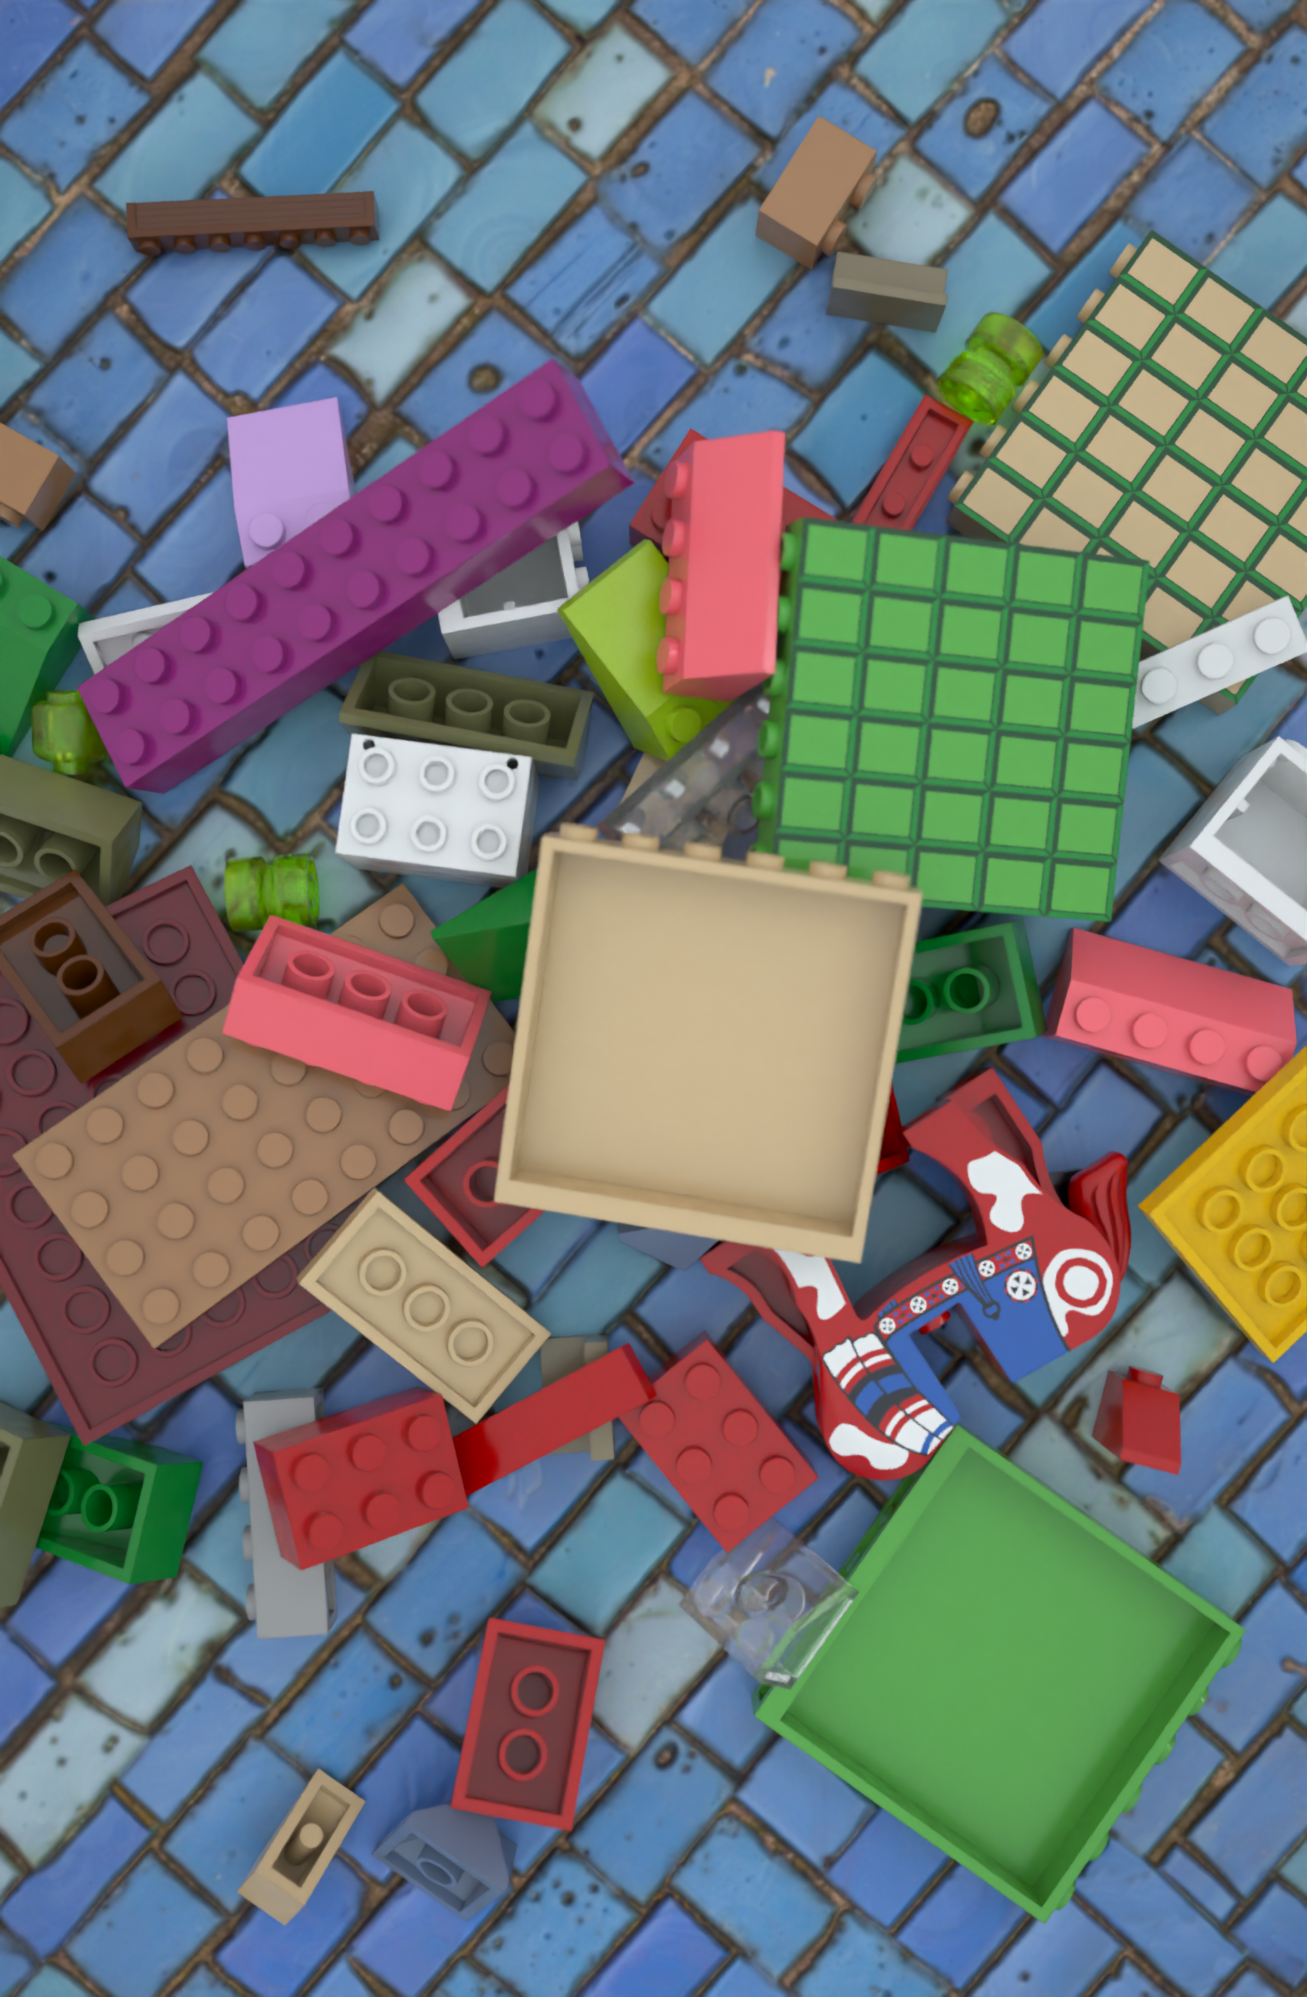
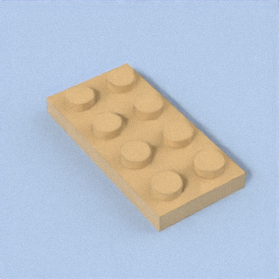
M375 1187L296 1278L302 1287L432 1390L442 1394L446 1401L475 1424L478 1423L551 1335L545 1326Z

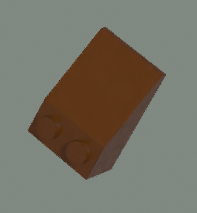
M76 869L0 915V971L80 1084L183 1018L162 980Z

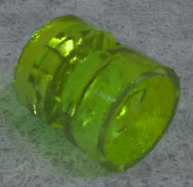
M989 312L984 314L966 339L964 344L966 351H962L959 356L953 357L937 380L939 392L955 410L972 421L987 426L997 423L1015 397V388L1021 387L1026 383L1044 357L1042 346L1025 326L1002 313Z
M312 854L278 855L273 865H269L261 856L229 858L227 860L224 873L225 903L229 923L234 932L262 931L270 915L309 928L317 927L320 914L318 875Z

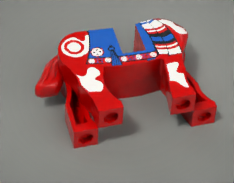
M993 1067L981 1068L936 1097L937 1104L895 1130L905 1146L932 1159L957 1182L972 1211L976 1228L975 1234L945 1243L909 1261L872 1287L853 1306L830 1258L725 1240H718L700 1257L709 1273L722 1277L740 1288L750 1298L761 1317L810 1360L815 1418L819 1430L833 1457L844 1468L864 1478L882 1481L895 1480L916 1472L927 1463L962 1417L909 1334L918 1329L921 1335H924L940 1327L951 1317L948 1309L953 1306L990 1365L1011 1383H1014L1094 1338L1107 1326L1117 1308L1120 1284L1127 1269L1131 1250V1224L1126 1195L1128 1161L1126 1157L1120 1152L1110 1151L1073 1175L1070 1179L1068 1191L1071 1211L1065 1208L1049 1177L1042 1142Z

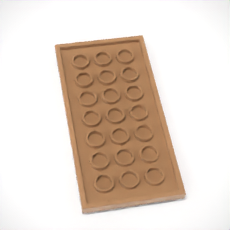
M404 883L329 934L469 983L433 940L430 931L435 929L436 926ZM491 1000L488 1002L451 1112L432 1105L421 1104L412 1098L377 1086L363 1084L354 1078L321 1067L310 1066L301 1060L263 1047L252 1046L240 1039L222 1034L230 1005L228 1004L12 1156L151 1346L156 1349L469 1119L510 1084L516 1033Z

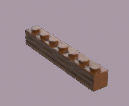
M374 191L126 203L127 238L136 252L147 256H156L161 251L175 250L181 254H192L196 249L228 252L231 250V247H245L252 251H260L265 249L266 246L280 245L286 249H296L301 244L313 243L320 247H332L336 242H350L354 245L363 246L368 245L371 241L380 240L379 210Z

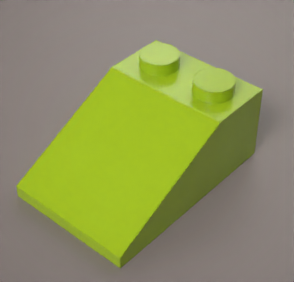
M644 539L567 600L557 611L633 747L672 763L755 692L751 688L730 702L663 693L664 674L659 673L657 669V652L659 644L666 633V615L661 613L659 602L662 585L665 579L668 578L669 564L650 540Z

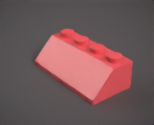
M772 430L695 441L676 461H672L668 468L665 493L668 498H672L671 519L667 522L663 534L662 549L663 554L669 556L668 578L665 579L661 588L659 602L661 613L666 615V633L659 644L657 652V669L659 673L664 674L663 693L730 702L775 674L785 432Z
M270 915L237 976L222 1034L240 1039L252 1046L263 1047L301 1060L307 1065L321 1067L354 1078L363 1084L377 1086L412 1098L421 1104L432 1105L451 1112L492 991Z
M1074 927L1070 930L1047 1013V1031L1041 1035V1037L1248 1096L1255 1095L1293 1058L1297 1044L1292 989Z

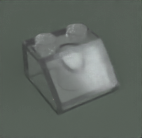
M771 1517L728 1553L723 1549L714 1555L681 1600L679 1606L759 1683L791 1689L859 1591L782 1523Z

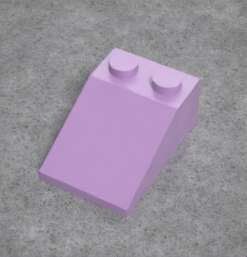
M337 397L227 418L234 509L244 564L248 569L354 496L356 490L340 404Z

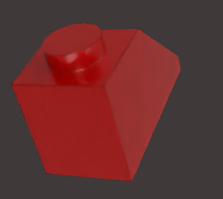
M1135 1366L1128 1367L1127 1375L1108 1370L1092 1437L1120 1460L1179 1475L1181 1467L1179 1394L1162 1385L1163 1375Z

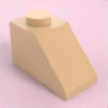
M318 1768L267 1842L237 1893L283 1925H286L306 1904L366 1801Z

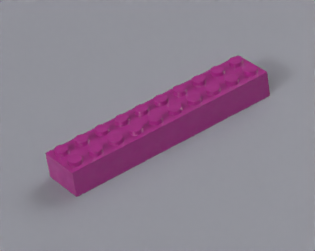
M552 358L86 680L77 689L125 788L165 794L635 482L580 380Z

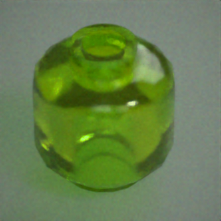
M78 690L46 691V699L35 703L32 707V751L37 758L53 762V772L59 774L89 773V763L99 762L108 755V751Z

